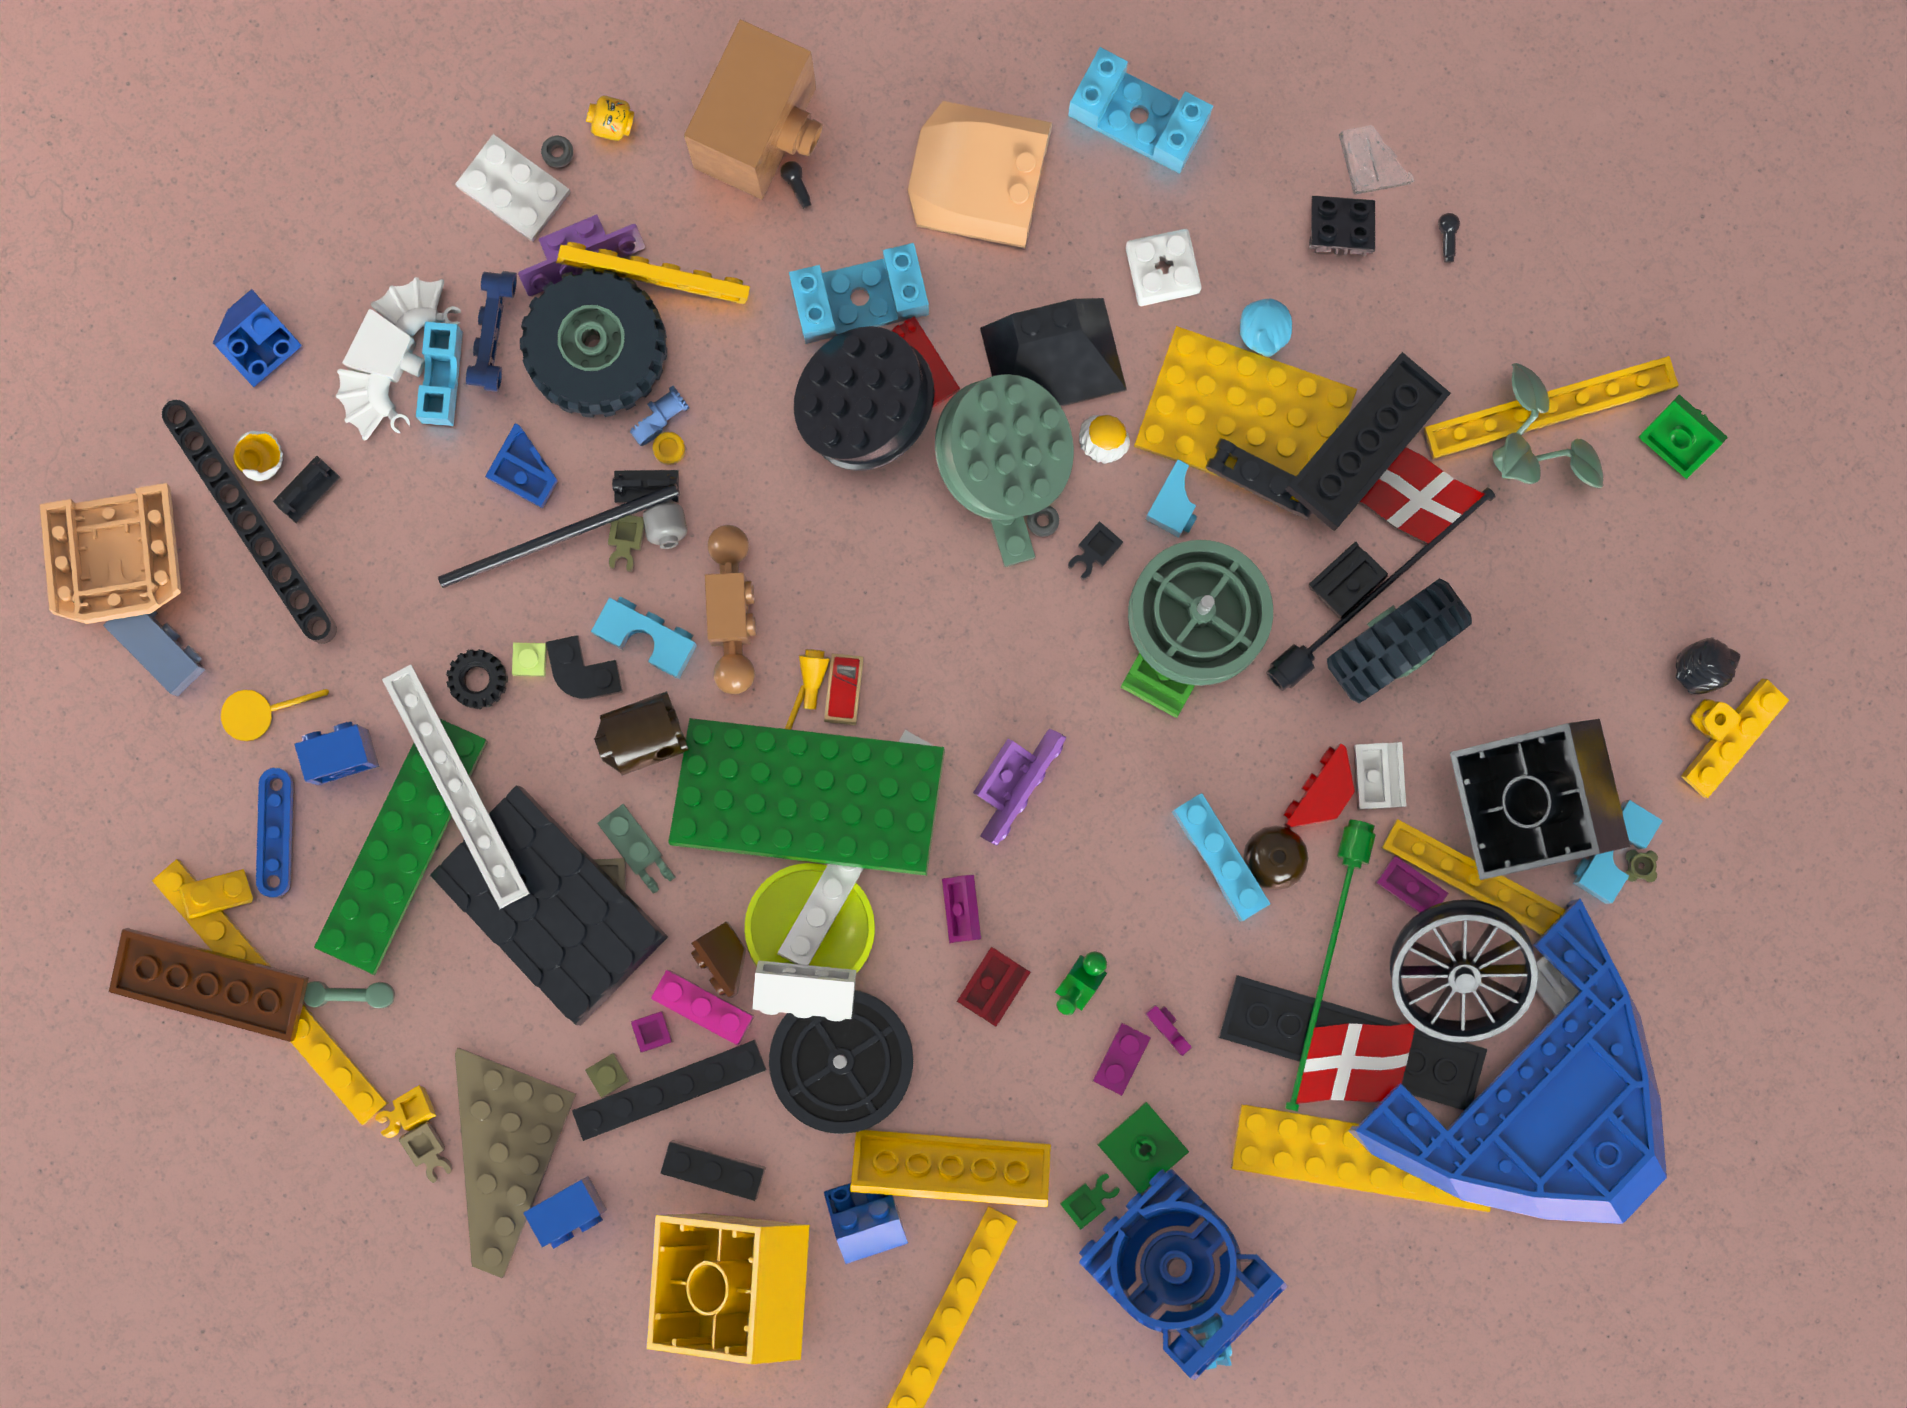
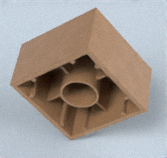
M739 20L684 134L694 169L763 200L785 152L794 155L798 151L799 154L808 157L812 154L820 138L823 124L815 119L811 120V113L805 111L816 90L811 51L744 20Z

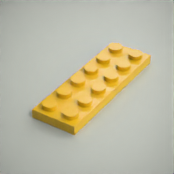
M862 1130L855 1134L850 1192L1047 1207L1051 1144Z

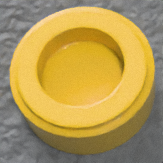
M664 432L655 438L653 453L662 464L674 465L684 457L685 444L678 434Z

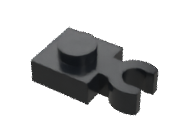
M1099 521L1078 545L1084 553L1073 557L1068 564V568L1071 570L1077 563L1084 564L1086 571L1080 578L1086 580L1091 575L1092 564L1096 562L1103 567L1121 547L1123 541Z

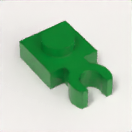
M1107 1173L1097 1178L1095 1187L1092 1190L1084 1183L1060 1202L1061 1206L1080 1230L1106 1210L1100 1201L1104 1198H1114L1120 1192L1118 1187H1115L1110 1192L1103 1190L1102 1183L1109 1178Z

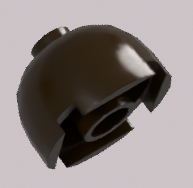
M1277 825L1265 827L1253 834L1245 845L1243 857L1259 886L1272 890L1286 889L1297 883L1306 872L1309 859L1307 847L1300 835L1290 828Z

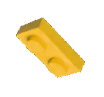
M244 869L180 885L179 888L188 919L252 903L253 901Z

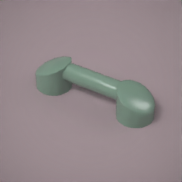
M313 981L307 984L304 1001L311 1007H321L328 1001L368 1002L369 1005L375 1008H386L393 1003L395 992L393 987L385 982L374 983L365 989L328 988L323 982Z

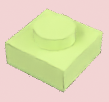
M513 642L512 675L546 677L547 645L545 643Z

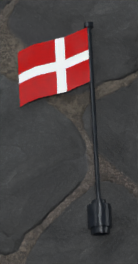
M1405 447L1359 503L1365 505L1397 530L1427 545L1309 648L1304 645L1298 647L1295 644L1290 646L1270 664L1271 668L1266 673L1271 681L1282 691L1288 687H1294L1315 668L1312 663L1315 657L1312 653L1484 502L1487 500L1492 501L1496 497L1494 492L1488 487L1480 492L1452 478L1423 455Z

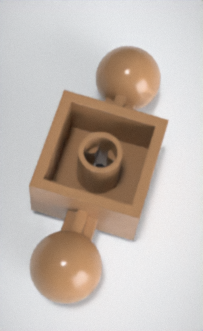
M723 525L711 533L707 544L709 555L719 564L720 574L705 575L707 638L712 646H723V657L717 661L713 671L716 685L723 692L736 695L748 690L755 677L753 664L743 655L742 646L751 644L750 636H756V620L753 613H749V604H755L752 581H748L744 573H739V563L748 553V538L740 528L733 525Z

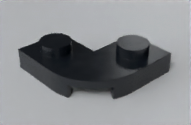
M578 635L546 642L554 680L566 694L578 699L588 700L623 692L617 661L612 660L585 666Z

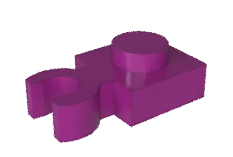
M1154 1005L1144 1013L1180 1055L1183 1056L1192 1048L1174 1027L1173 1024L1177 1020L1165 1006L1159 1009Z

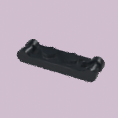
M1219 439L1215 447L1217 452L1214 458H1210L1205 466L1207 470L1307 520L1310 518L1312 512L1302 503L1290 499L1292 495L1285 490L1296 476L1246 452L1228 440ZM1228 457L1237 460L1233 469L1225 465Z

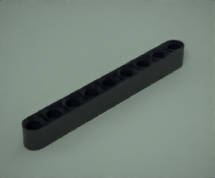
M172 400L166 403L162 409V419L302 632L309 639L319 644L330 642L337 632L335 621L197 413L181 400ZM179 410H185V420L179 424H174V414ZM196 436H203L204 443L202 447L192 450V439ZM214 462H220V472L216 476L209 477V466ZM232 488H237L239 492L238 498L232 503H227L225 500L226 493ZM254 514L256 517L255 525L251 529H244V518ZM266 541H272L274 544L273 551L267 556H262L260 553L261 545ZM284 567H290V579L280 583L277 578L278 572ZM302 593H307L309 597L307 606L303 609H297L295 606L296 597ZM318 620H325V632L322 635L315 636L312 631L314 623Z

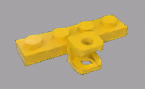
M1763 678L1736 710L1726 703L1704 699L1691 714V721L1706 738L1711 740L1683 772L1681 777L1702 797L1709 798L1788 703L1789 699L1768 679ZM1706 710H1709V711L1707 712V714H1706L1705 716H1703V713H1704Z

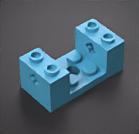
M1100 47L1070 101L1068 116L1180 174L1210 119L1213 105L1186 91L1180 100L1126 73L1128 61ZM1140 108L1145 110L1148 114L1147 121L1141 124L1133 122L1130 113L1134 109Z
M914 243L883 250V259L822 273L820 265L789 272L805 344L833 338L843 332L859 327H880L902 322L914 316L919 318L929 315V303ZM854 291H866L869 295L868 302L862 306L853 304L851 295Z

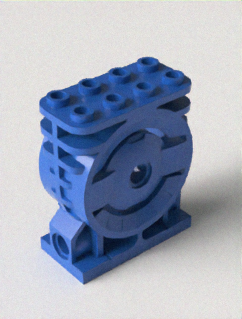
M1162 1169L1150 1180L1149 1184L1152 1187L1144 1195L1138 1193L1127 1203L1126 1208L1128 1211L1120 1219L1115 1216L1104 1226L1102 1230L1105 1234L1097 1242L1091 1240L1079 1252L1082 1256L1079 1264L1136 1321L1152 1330L1163 1333V1350L1179 1365L1189 1378L1196 1380L1288 1286L1257 1254H1241L1237 1240L1226 1223L1173 1169L1167 1173ZM1199 1218L1204 1219L1192 1233L1169 1231L1157 1236L1148 1244L1140 1263L1143 1283L1129 1295V1288L1137 1281V1257L1146 1240L1161 1229L1172 1226L1190 1227ZM1226 1243L1227 1250L1219 1257V1281L1210 1298L1192 1310L1183 1312L1166 1310L1158 1320L1151 1318L1164 1304L1186 1306L1201 1299L1207 1293L1214 1280L1215 1263L1212 1255ZM1174 1260H1183L1186 1264L1185 1273L1180 1277H1172L1169 1273V1265ZM1241 1262H1251L1241 1272ZM1241 1281L1255 1296H1251L1234 1315H1227L1225 1311L1233 1302ZM1221 1316L1223 1318V1326L1203 1347L1190 1331L1204 1328ZM1171 1332L1180 1333L1171 1343Z

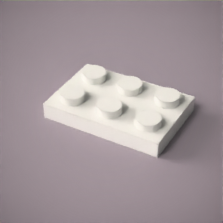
M494 134L455 184L457 188L532 242H534L571 193L569 188Z

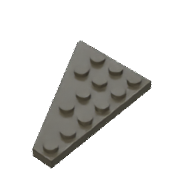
M457 1048L455 1061L472 1267L503 1278L527 1220L523 1212L532 1208L576 1093L462 1048Z

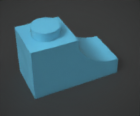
M1179 459L1175 463L1145 519L1178 538L1182 531L1190 532L1198 517L1193 514L1196 505L1190 502L1185 491V475L1189 465Z

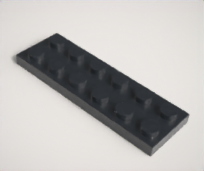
M1402 352L1285 490L1335 531L1451 393Z

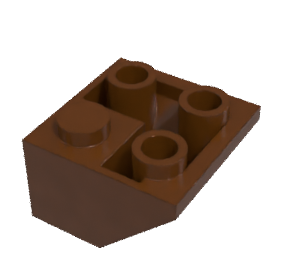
M724 922L692 942L691 944L695 950L691 954L701 969L708 967L714 976L709 981L720 996L726 994L728 998H733L738 994L746 947L729 922Z

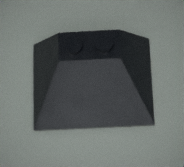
M1104 298L1071 299L1010 314L980 328L992 377L1010 374L1028 378L1045 388L1060 406L1127 391Z

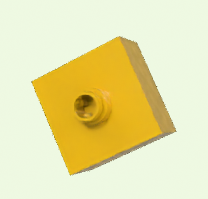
M708 1213L656 1215L647 1349L745 1364L801 1360L810 1225Z

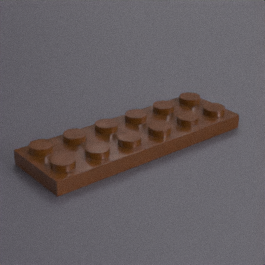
M125 928L121 932L109 992L292 1042L296 1038L309 977Z

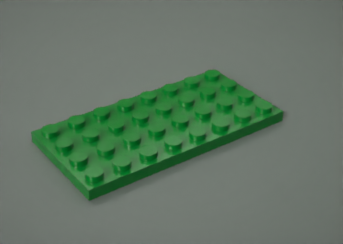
M689 718L686 744L689 750L683 753L668 841L670 845L927 876L945 754L944 747Z

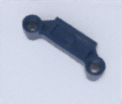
M484 271L482 274L481 290L487 291L485 306H481L479 310L478 325H482L480 338L476 337L474 341L473 356H476L477 360L475 366L469 365L467 368V385L481 386L486 391L499 392L502 380V367L494 366L504 307L503 297L514 298L517 285V273L503 271L502 274Z

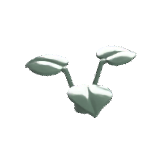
M1518 363L1512 364L1511 380L1515 397L1526 410L1531 411V415L1516 433L1514 432L1507 436L1504 446L1493 452V461L1499 471L1502 472V478L1534 484L1540 480L1541 476L1538 461L1568 456L1571 458L1570 465L1573 472L1581 481L1595 488L1603 487V471L1600 459L1594 448L1583 439L1572 441L1571 449L1537 456L1532 453L1530 445L1521 435L1536 420L1539 412L1543 414L1548 412L1549 396L1545 385L1532 370Z

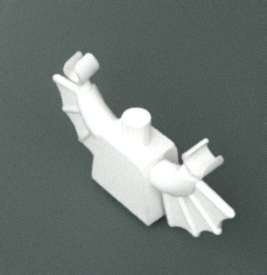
M415 277L413 281L404 286L391 285L382 298L371 302V306L378 313L372 309L368 310L342 362L349 370L338 369L337 371L340 378V388L336 398L342 402L346 410V418L344 420L346 423L350 422L359 429L363 440L369 438L383 417H389L391 428L397 433L401 432L394 426L396 418H404L410 426L408 417L398 414L395 411V405L389 398L390 382L397 383L403 371L417 377L422 374L425 368V359L413 354L416 342L412 337L422 326H425V322L460 324L458 321L451 322L447 318L448 313H460L461 310L458 307H448L444 313L437 311L444 286L443 279L425 282Z

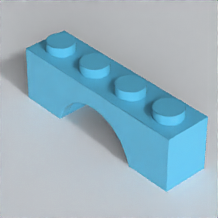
M1202 793L1172 811L1187 838L1206 862L1239 922L1244 921L1271 904Z

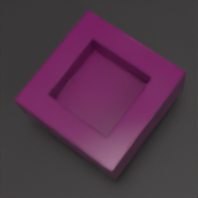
M663 1011L631 1021L641 1053L673 1042Z

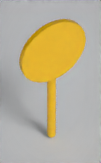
M240 690L230 695L224 702L221 709V722L223 728L231 737L240 741H252L260 738L268 730L272 720V711L329 694V690H320L270 705L267 699L256 691Z

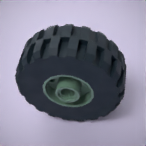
M583 269V273L577 275L569 272L561 275L563 280L556 284H553L551 281L544 286V293L539 298H533L529 304L531 310L528 316L523 317L521 324L523 335L520 338V350L523 353V363L526 371L544 397L568 413L576 412L581 413L583 417L594 418L598 414H604L605 417L616 415L615 411L623 408L627 411L636 406L635 401L640 397L646 398L652 391V384L655 380H659L662 375L663 361L667 358V336L661 316L645 290L642 291L628 277L621 278L616 272L605 270L604 273H598L595 269ZM600 340L596 346L588 347L591 341Z
M1439 578L1397 609L1393 605L1367 623L1369 628L1327 658L1328 669L1349 698L1357 703H1361L1395 679L1408 676L1429 661L1440 647L1472 624L1471 613L1450 584Z

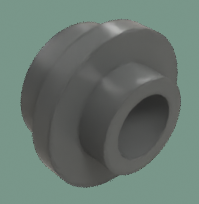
M556 135L549 137L543 143L541 154L549 166L560 168L566 166L572 160L573 147L567 138ZM555 148L563 149V154L560 157L552 155Z
M1048 506L1039 512L1028 515L1027 524L1035 535L1041 537L1049 536L1058 528L1059 515L1053 507ZM1039 516H1047L1049 524L1047 526H1040L1037 523Z

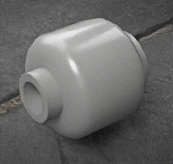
M667 500L644 511V528L646 538L650 543L659 545L662 549H670L676 547L679 544L678 541L686 536L687 525L684 510L679 504L674 503L673 500Z

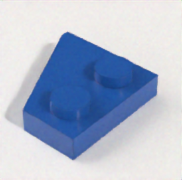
M516 423L485 476L492 482L542 509L558 482L523 429Z

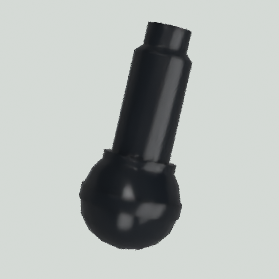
M795 161L786 162L781 167V177L791 185L803 209L811 206L810 196L801 179L802 167Z
M1453 213L1443 214L1438 221V227L1441 234H1443L1444 262H1454V257L1456 256L1455 234L1459 229L1460 221L1458 216Z

